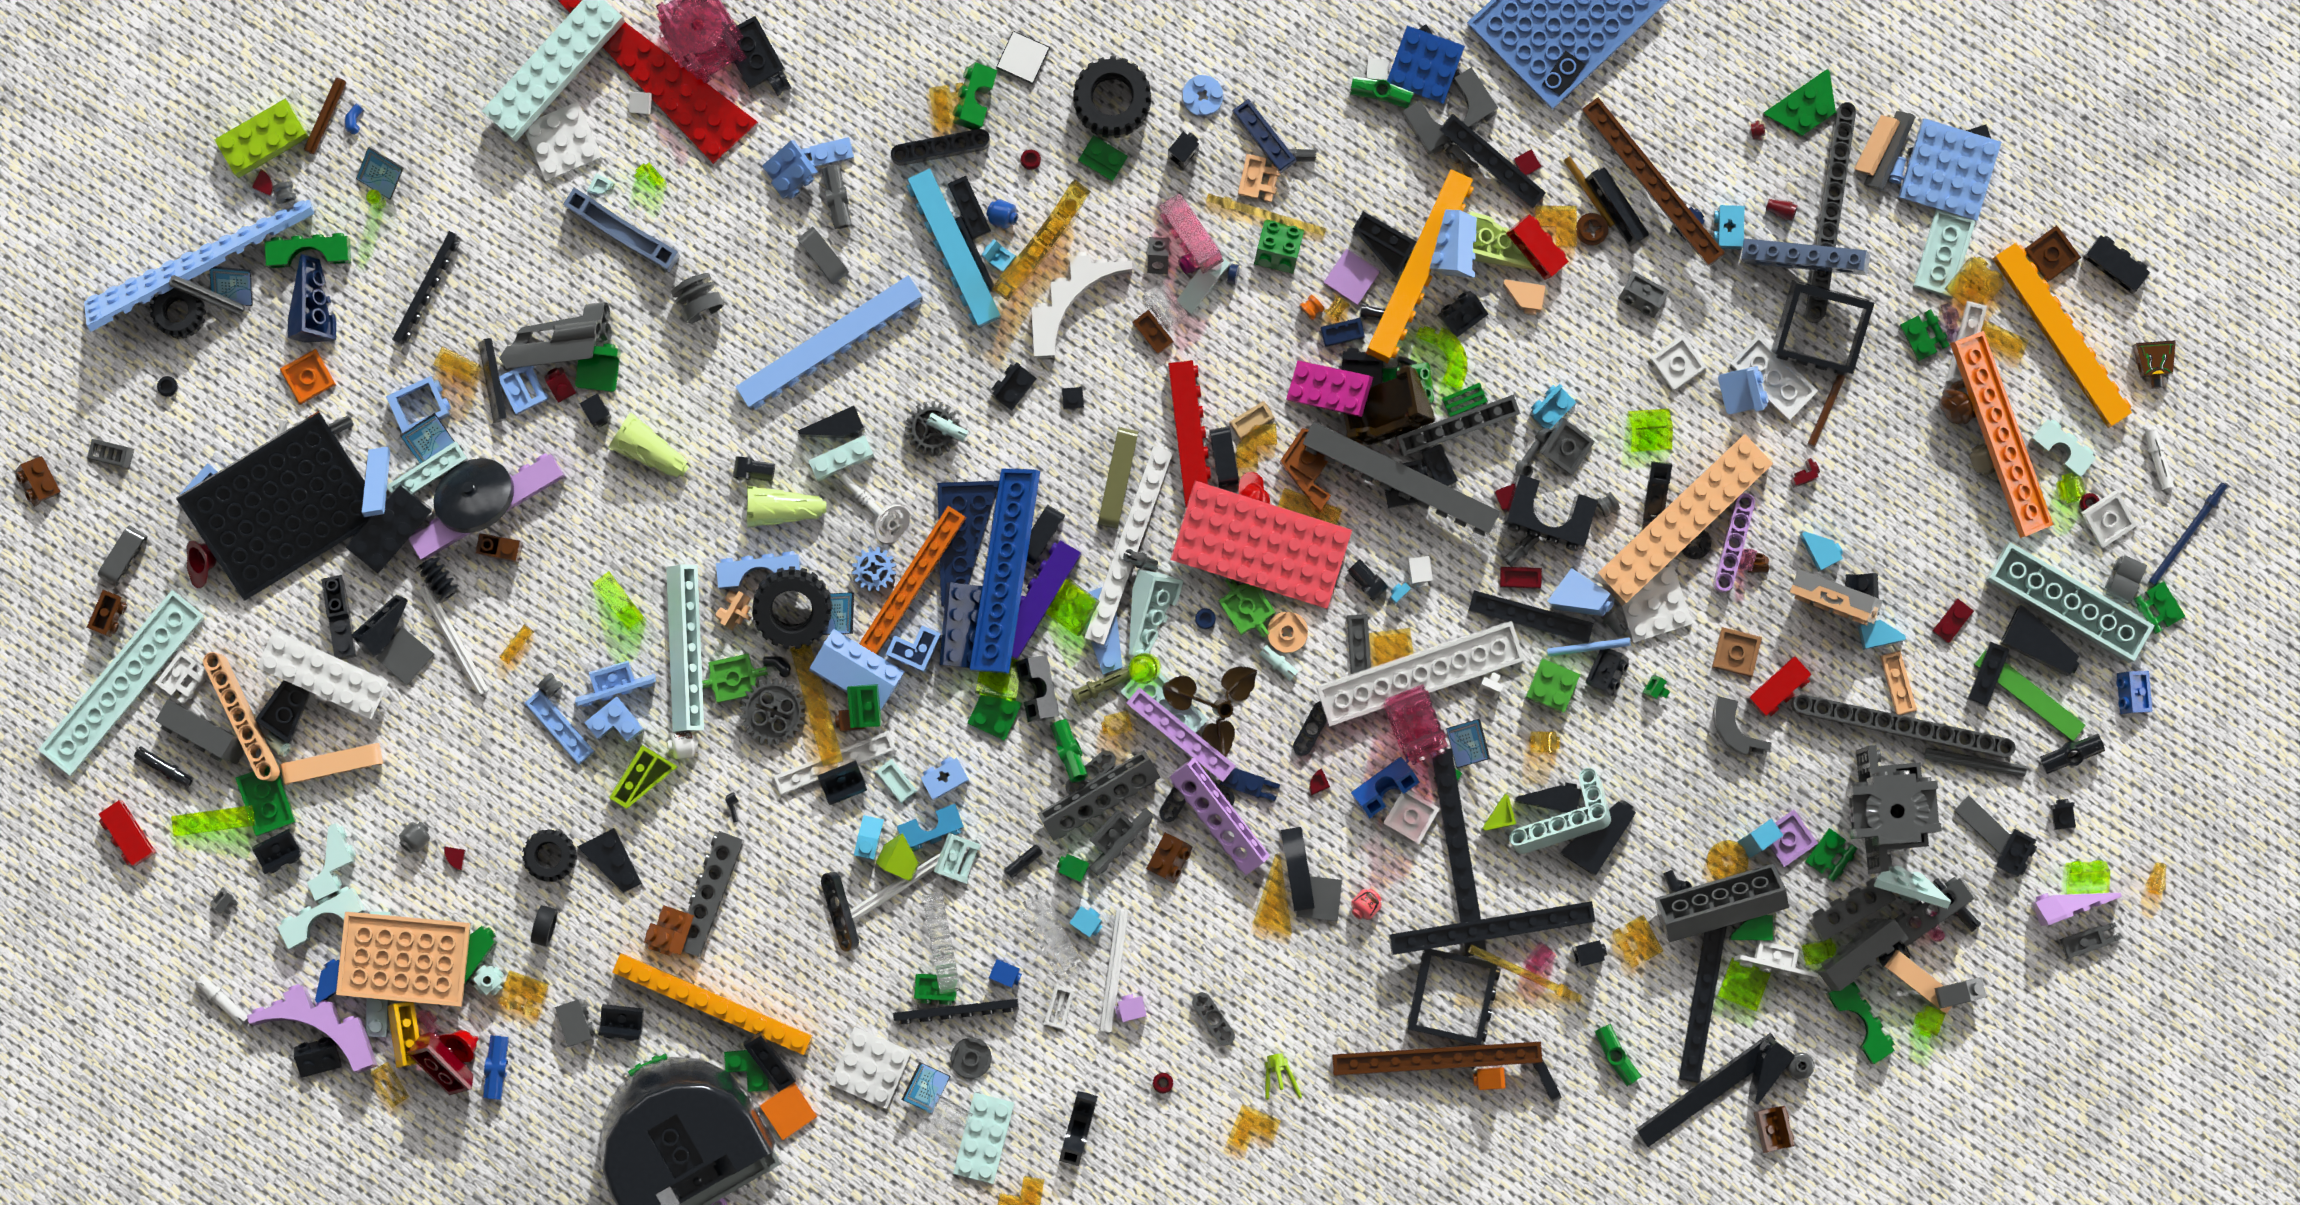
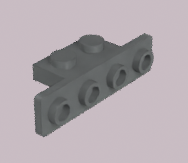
M1145 808L1131 823L1117 810L1089 839L1102 852L1089 869L1097 876L1105 872L1114 858L1119 857L1123 849L1137 838L1138 833L1151 823L1154 814Z

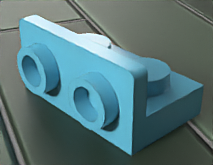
M1561 384L1557 387L1552 385L1545 393L1547 397L1542 402L1538 400L1531 407L1533 411L1530 416L1543 428L1551 429L1577 403L1562 388Z

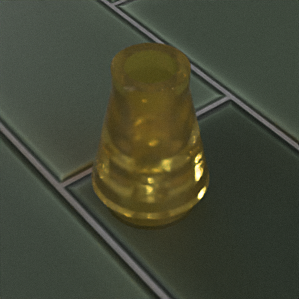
M2154 863V867L2145 884L2147 892L2162 895L2163 891L2166 890V864Z

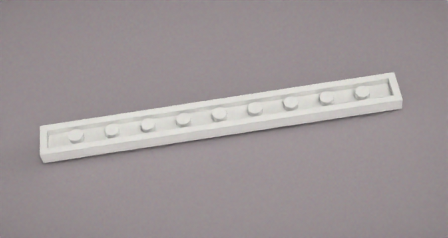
M1156 446L1152 448L1084 639L1100 645H1104L1133 566L1132 563L1124 561L1123 554L1131 555L1126 552L1127 549L1138 552L1173 452Z

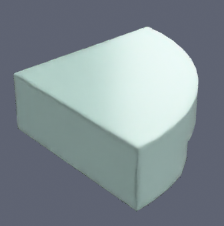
M596 173L587 192L602 194L610 190L615 183Z

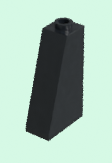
M2022 605L2017 606L2000 644L2066 676L2075 673L2079 666V662H2077L2079 655L2026 607Z
M1624 800L1622 803L1616 802L1609 808L1611 822L1608 827L1576 837L1561 850L1560 854L1596 876L1636 814L1633 811L1634 807Z

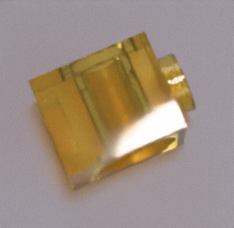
M1128 710L1104 716L1105 721L1101 722L1103 733H1108L1109 738L1133 731ZM1114 719L1121 720L1123 724L1121 729L1113 730L1110 726L1111 721Z
M1530 732V753L1545 752L1555 754L1556 749H1560V737H1556V732Z

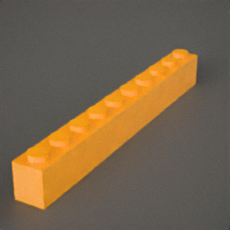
M1452 169L1450 170L1371 339L1366 354L1386 363L1389 362L1390 358L1395 359L1399 351V347L1396 345L1399 340H1404L1408 331L1405 329L1407 322L1412 323L1416 311H1413L1415 304L1420 305L1424 297V293H1421L1424 286H1429L1433 277L1429 275L1432 270L1430 269V264L1445 209L1464 210L1466 205L1463 204L1465 197L1470 198L1474 189L1471 186L1472 178Z
M2014 243L1992 258L2107 428H2110L2132 413L2130 403L2118 393L2120 391L2119 387L2114 381H2110L2106 368L2102 364L2099 365L2095 359L2096 354L2093 349L2086 346L2083 334L2079 330H2075L2072 325V318L2069 314L2062 311L2060 308L2062 306L2061 302L2056 296H2052L2048 283L2044 279L2041 280L2037 274L2038 269L2035 264L2028 261L2025 249L2021 245L2018 246L2017 243Z
M620 953L612 971L614 974L751 1033L757 1034L761 1032L767 1040L802 1055L806 1054L813 1038L811 1034L623 953Z

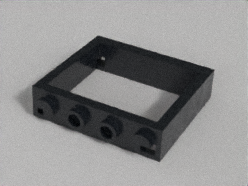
M1792 280L1771 351L1777 354L1776 358L1788 361V358L1796 359L1795 363L1801 365L1815 364V368L1827 371V368L1835 369L1834 373L1846 376V373L1853 374L1875 303L1868 299ZM1800 292L1863 308L1846 365L1784 349Z
M1435 949L1423 950L1406 1029L1481 1045V1042L1486 1041L1488 1030L1484 1028L1486 1021L1490 1022L1492 1009H1489L1490 1001H1494L1496 989L1493 988L1494 981H1498L1501 969L1497 968L1498 963ZM1431 956L1490 968L1475 1038L1417 1025Z

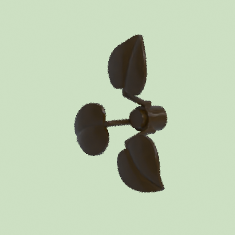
M1239 666L1226 671L1221 679L1222 687L1227 690L1225 692V701L1219 699L1211 703L1195 697L1194 695L1197 691L1196 683L1192 678L1185 675L1176 676L1164 683L1163 695L1168 704L1177 710L1189 709L1192 700L1211 706L1213 713L1219 716V718L1216 719V724L1210 723L1204 728L1202 739L1226 757L1235 737L1232 723L1225 720V718L1230 717L1233 713V706L1229 695L1236 701L1247 699L1250 696V692L1254 689L1257 670L1246 666Z

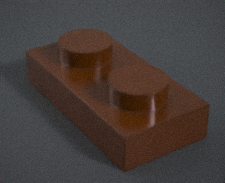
M1149 309L1132 322L1157 355L1174 343Z

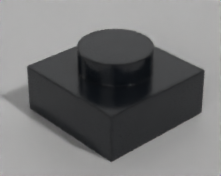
M1082 387L1062 388L1063 409L1084 408Z

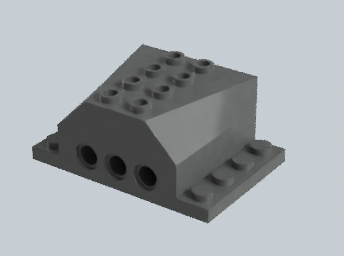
M1877 745L1866 746L1856 750L1859 782H1867V779L1871 778L1872 774L1876 772H1888L1889 776L1893 775V772L1909 770L1910 774H1916V779L1922 778L1921 762L1879 766L1878 762H1881L1880 749L1877 750ZM1892 806L1890 813L1892 817L1897 818L1898 811ZM1921 834V842L1872 846V838H1865L1868 874L1889 871V867H1892L1891 854L1887 852L1929 846L1928 834Z

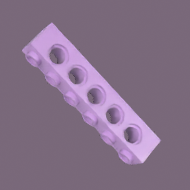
M1192 758L1178 768L1169 777L1172 780L1173 786L1180 790L1185 801L1194 808L1198 818L1208 826L1212 836L1218 839L1223 846V850L1232 857L1240 871L1247 875L1269 858V853L1195 758ZM1190 782H1193L1196 788L1192 787ZM1202 798H1205L1209 804H1206ZM1215 814L1220 816L1221 820H1218ZM1228 831L1232 832L1234 837L1230 836ZM1240 847L1244 848L1247 853H1244Z

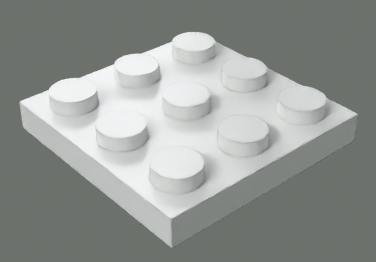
M578 101L537 118L525 131L546 182L603 158Z
M1673 565L1663 568L1625 605L1621 606L1633 643L1693 624Z
M854 1027L830 1081V1085L887 1109L912 1051Z

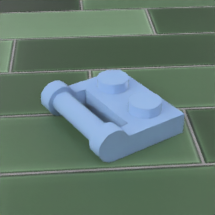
M534 366L518 367L499 376L503 390L516 415L550 399L548 394L544 393L533 370ZM526 373L537 397L531 399L520 374Z

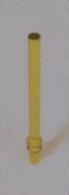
M1208 193L1206 199L1207 202L1221 205V208L1227 210L1231 208L1288 226H1295L1324 236L1326 231L1324 227L1232 200L1233 198L1227 196L1223 198Z
M1471 945L1468 950L1469 953L1554 991L1556 995L1562 998L1567 997L1578 1003L1582 998V995L1568 989V986L1562 983H1554L1474 945Z

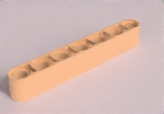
M207 653L203 658V665L255 775L261 780L275 781L280 774L279 767L258 723L255 721V716L227 658L219 653ZM218 658L217 666L213 667V660ZM226 675L227 681L222 685L221 679ZM235 694V701L230 703L231 695ZM241 712H243V713H244V718H243V720L240 722L239 719H238V717H239V714H240ZM252 730L253 736L248 740L247 734ZM260 748L261 756L257 758L256 751ZM269 766L270 773L268 776H265L264 771Z

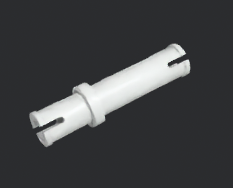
M2157 427L2145 430L2144 433L2149 445L2148 453L2152 455L2161 490L2174 487L2163 451L2165 447L2161 445Z
M204 974L195 982V985L208 996L207 998L213 1000L239 1026L245 1023L247 1014L221 991L222 988L220 986L216 987Z

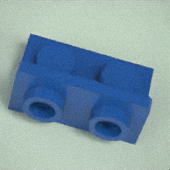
M2149 671L2117 673L2116 684L2118 687L2120 714L2153 712Z

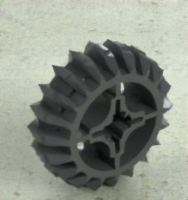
M935 401L931 402L932 407H928L927 402H924L925 409L922 410L917 405L918 413L910 412L914 419L907 418L906 421L912 424V426H905V430L912 432L908 433L906 437L907 439L914 438L910 441V445L913 446L917 443L918 445L915 448L917 452L924 448L922 454L926 455L928 450H931V457H934V450H938L941 456L943 455L942 448L949 452L950 449L947 445H956L952 440L954 437L950 435L945 436L940 430L936 433H929L930 429L926 425L928 419L922 416L931 412L940 413L939 417L943 419L946 417L948 420L953 421L955 425L960 423V420L952 419L957 415L955 411L948 414L951 409L950 406L943 410V402H940L938 407H936ZM918 422L925 427V433L921 440L916 434ZM932 437L944 440L936 445L926 444Z

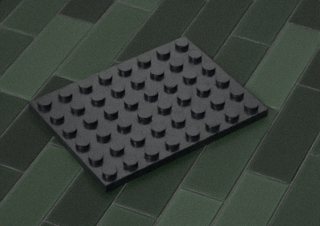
M317 411L176 497V500L244 601L356 534L371 517H364L362 514L365 480L320 411Z

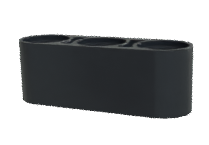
M1230 426L1209 429L1219 488L1239 485Z
M1048 504L1031 529L1027 562L1032 565L1037 563L1038 557L1042 555L1048 545V541L1053 537L1058 529V525L1065 517V514Z

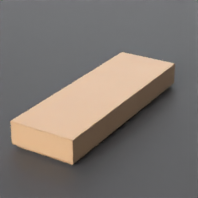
M1883 115L1880 116L1854 168L1856 171L1871 176L1874 175L1900 124L1899 120Z
M1901 651L1880 656L1895 713L1902 715L1917 711Z

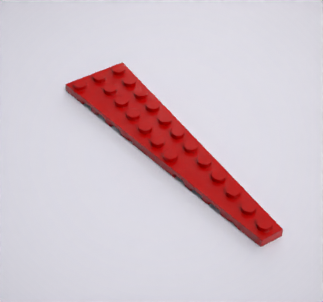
M582 0L558 1L571 13ZM626 22L602 47L645 93H652V100L713 164L758 123V121L686 67H681L678 61Z

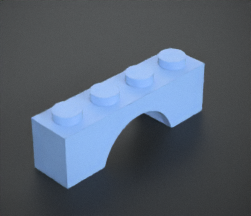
M791 551L783 552L782 556L774 557V554L761 555L762 558L753 559V556L741 557V561H733V558L721 559V563H716L718 588L720 590L739 588L745 576L756 569H767L776 573L779 568L783 567L784 570H788L789 566H795V570H801L800 557Z

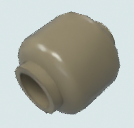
M1986 443L1971 449L1972 452L1969 458L1976 473L1989 475L1996 471Z

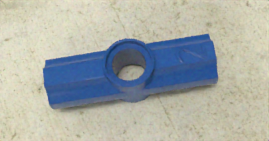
M490 1035L488 1057H486L484 1075L486 1077L483 1098L502 1100L504 1078L507 1075L505 1067L508 1064V1059L506 1058L509 1037Z

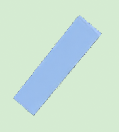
M389 447L368 450L362 507L364 517L384 514L390 460Z
M541 690L537 691L525 702L526 706L578 765L595 752Z

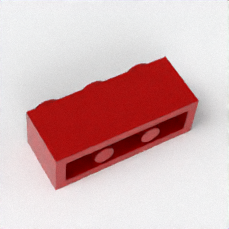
M1530 214L1523 217L1506 232L1508 237L1544 280L1554 276L1569 262L1565 252L1553 243L1551 235L1544 232L1540 227L1539 221Z
M1794 656L1747 699L1763 717L1767 715L1771 717L1780 709L1778 705L1782 701L1787 703L1795 695L1793 691L1796 688L1802 689L1810 682L1808 678L1812 674Z
M118 800L98 813L101 818L99 820L104 830H109L112 835L110 837L112 843L116 848L120 847L123 852L121 856L127 865L137 866L157 853L123 801Z

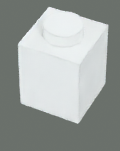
M1430 557L1408 559L1411 585L1416 584V588L1429 586L1428 583L1433 581Z

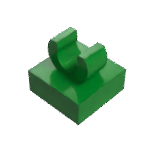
M1652 675L1642 693L1657 699L1658 696L1667 698L1670 691L1664 688L1667 683L1666 680Z

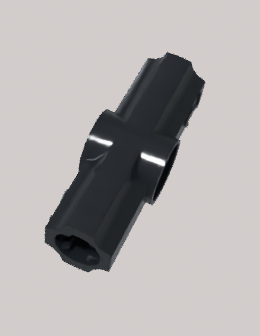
M2095 734L2078 742H2067L2062 748L2040 756V760L2046 774H2049L2069 765L2077 766L2084 759L2104 752L2105 747L2099 734ZM2077 751L2074 756L2068 757L2070 752Z

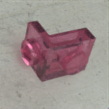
M421 1010L416 1017L429 1032L439 1036L438 1031L441 1028L436 1023L437 1017L430 1010L428 1012Z

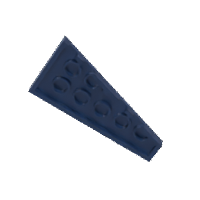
M999 481L937 483L938 520L947 506L967 517L940 558L941 607L945 605L947 582L969 584Z

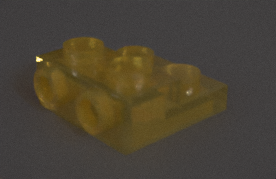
M1974 256L1965 262L1944 289L1964 307L1966 301L1986 305L2005 283L2001 280L2003 276L1996 270L1991 271L1986 267L1988 265L1986 260Z

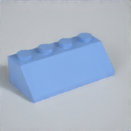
M835 629L832 630L809 668V671L846 693L848 686L878 684L880 711L897 688L904 674L902 669Z

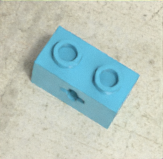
M1720 205L1718 211H1714V223H1717V231H1714L1713 239L1721 249L1741 250L1743 248L1745 206ZM1727 223H1730V226L1733 227L1730 232L1724 227Z

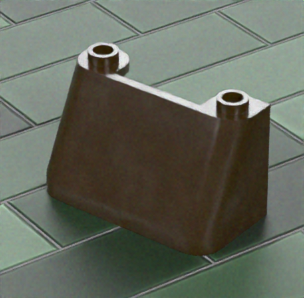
M1409 365L1400 367L1399 371L1396 372V378L1370 387L1362 417L1343 413L1348 438L1364 445L1378 444L1435 422L1433 409L1415 368Z

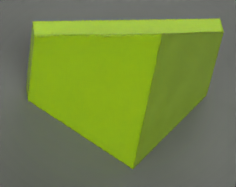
M1507 794L1503 795L1481 828L1483 831L1516 824L1511 802Z
M903 833L884 844L876 861V864L883 870L908 881L912 880L920 863L917 861Z

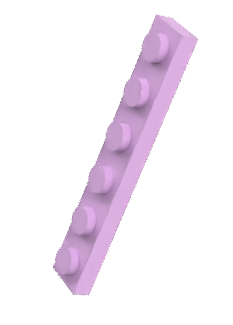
M1140 687L1127 701V705L1192 758H1195L1197 762L1222 782L1236 767V765Z

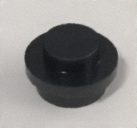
M165 376L158 381L157 390L162 396L171 397L177 392L178 383L174 378Z

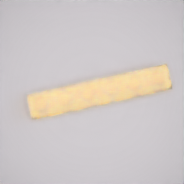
M806 644L802 645L800 649L792 647L790 651L823 767L844 762L821 679L809 671L815 659L811 645L806 646Z

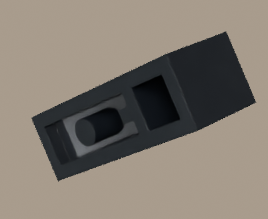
M851 406L798 430L800 437H850L852 440L862 436V431L865 428L855 406Z
M396 594L351 634L365 654L372 657L379 655L383 652L384 647L389 644L408 602L406 598Z
M1565 782V785L1517 796L1514 802L1567 813L1578 809L1581 789L1577 788V784Z
M1771 1036L1762 1042L1756 1057L1748 1096L1756 1105L1761 1102L1795 1056L1789 1049Z

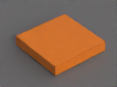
M317 349L280 368L300 405L336 385Z
M795 1082L760 1105V1108L782 1140L818 1117Z

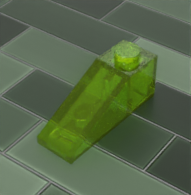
M610 571L593 582L594 586L628 631L631 632L647 620Z

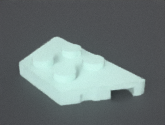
M1900 866L1889 867V871L1881 872L1874 883V887L1948 909L1951 900L1923 874L1906 871Z

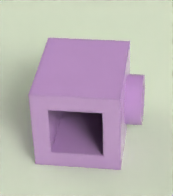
M1133 994L1122 996V1001L1118 1002L1119 1006L1115 1007L1117 1019L1122 1018V1022L1147 1016L1142 996L1135 998Z

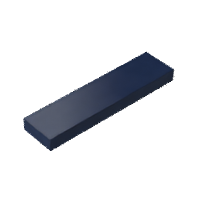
M1249 99L1232 110L1233 114L1280 174L1297 162L1293 154Z

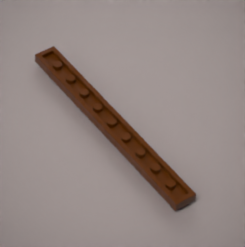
M1597 97L1582 108L1584 115L1704 263L1709 267L1724 256L1725 252L1600 98Z
M1541 1041L1332 1054L1334 1076L1543 1063Z

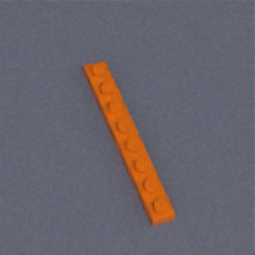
M947 506L859 643L861 646L877 655L879 654L967 517Z

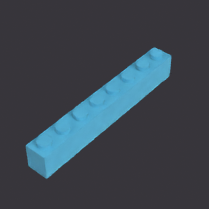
M929 168L908 178L909 185L906 187L911 197L915 196L918 201L915 206L919 214H924L927 219L924 222L928 233L933 232L936 238L933 240L937 251H942L945 257L941 260L946 270L951 269L952 271L951 281L955 289L959 287L962 295H959L963 306L968 305L971 311L968 316L972 324H977L978 328H981L1000 319L1001 315L931 169Z

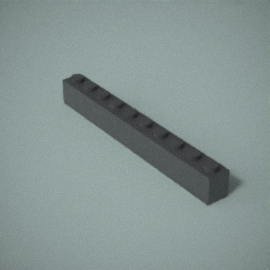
M1316 422L1312 423L1304 439L1303 446L1306 447L1305 451L1315 456L1319 453L1325 456L1324 460L1331 464L1338 462L1343 465L1342 469L1350 473L1357 471L1362 474L1361 478L1371 483L1375 480L1380 483L1379 486L1387 491L1394 489L1399 492L1398 496L1409 500L1411 497L1418 501L1417 505L1427 510L1431 507L1436 510L1435 513L1443 518L1450 516L1455 519L1454 523L1465 527L1467 524L1474 528L1473 532L1483 537L1485 534L1490 535L1500 514V511Z

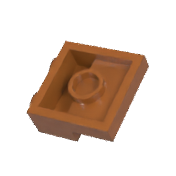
M663 905L657 925L650 923L646 932L644 943L648 944L647 948L668 956H672V953L681 955L694 915Z

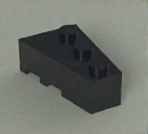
M1364 211L1353 227L1354 232L1397 278L1417 241Z

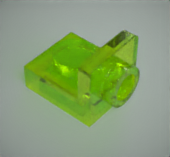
M650 162L647 164L643 163L635 170L636 174L634 177L638 181L649 174L647 179L654 187L658 185L660 188H663L667 184Z
M1832 938L1801 945L1806 965L1820 964L1836 955V945L1832 942Z

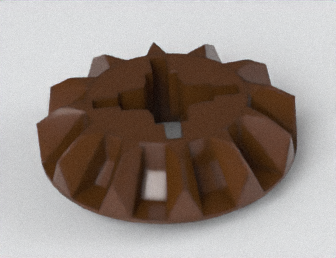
M1596 213L1583 215L1576 224V235L1580 242L1585 243L1587 246L1598 245L1603 242L1608 235L1607 221ZM1589 221L1593 227H1600L1595 231L1594 238L1591 232H1584L1589 228Z

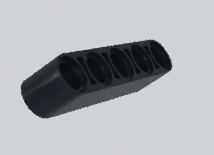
M976 129L898 144L892 148L891 157L896 165L903 166L982 151L989 147L990 136L986 130ZM980 135L987 138L984 144L976 143L975 139ZM963 139L967 143L965 147L958 148L955 146L956 141ZM937 144H945L946 149L943 152L936 151L935 147ZM918 147H924L926 153L918 156L915 154V150ZM898 151H904L906 156L904 159L898 160L895 158V154Z

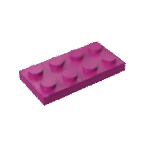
M1298 360L1286 400L1362 417L1373 377Z

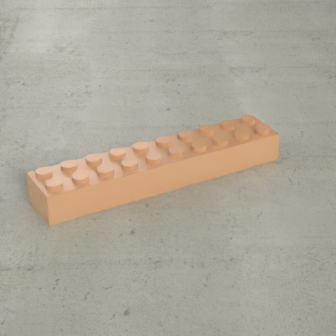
M1744 434L1594 577L1611 593L1621 606L1625 605L1773 463Z

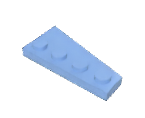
M1102 587L1075 597L1086 630L1088 629ZM1117 612L1113 618L1104 645L1091 641L1103 675L1122 668Z

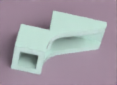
M337 823L328 827L323 870L318 876L307 882L315 901H320L339 891V886L342 883L337 874L334 875L333 872L355 862L353 858L356 856L355 850L345 840L348 837L346 830L343 826L339 827Z

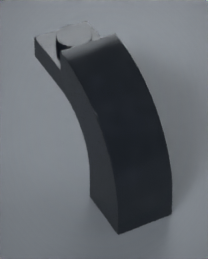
M1081 1091L1077 1092L1059 1161L1079 1166L1098 1096Z

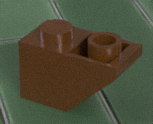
M479 533L475 553L519 563L523 542Z

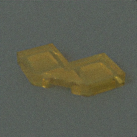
M1275 423L1254 425L1236 446L1237 468L1258 467L1257 446L1277 445Z

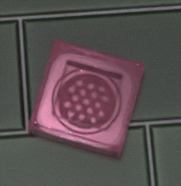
M1743 549L1738 569L1752 571L1757 551Z

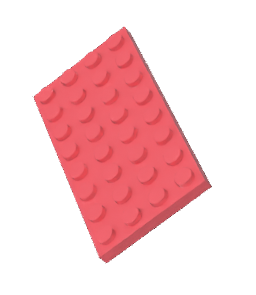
M1194 481L1170 560L1327 609L1352 530Z

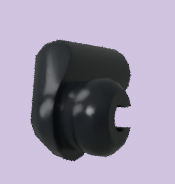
M764 656V667H776L780 671L779 675L781 677L790 676L791 666L783 657Z
M1673 869L1663 873L1670 890L1673 892L1692 887L1689 881L1678 880Z

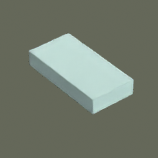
M892 759L875 771L901 804L917 792Z

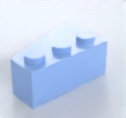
M1445 209L1430 269L1446 276L1475 278V272L1472 271V260H1475L1473 243L1476 242V217L1461 210Z

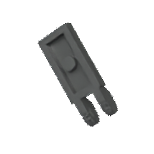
M2110 923L2102 927L2097 926L2060 939L2066 959L2107 946L2108 943L2120 940V934L2110 936L2107 939L2103 935V931L2112 930L2117 927L2116 923Z

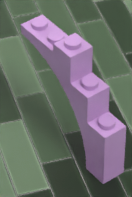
M300 984L289 987V991L283 993L285 1001L277 1000L271 1003V1007L266 1009L264 1007L252 1010V1014L247 1015L249 1024L254 1026L270 1021L288 1020L303 1022L318 1028L339 1045L347 1056L353 1071L358 1074L378 1066L363 1020L350 1016L343 1019V1023H341L334 1003L324 1000L318 1004L316 1003V1007H314L307 987L300 986Z

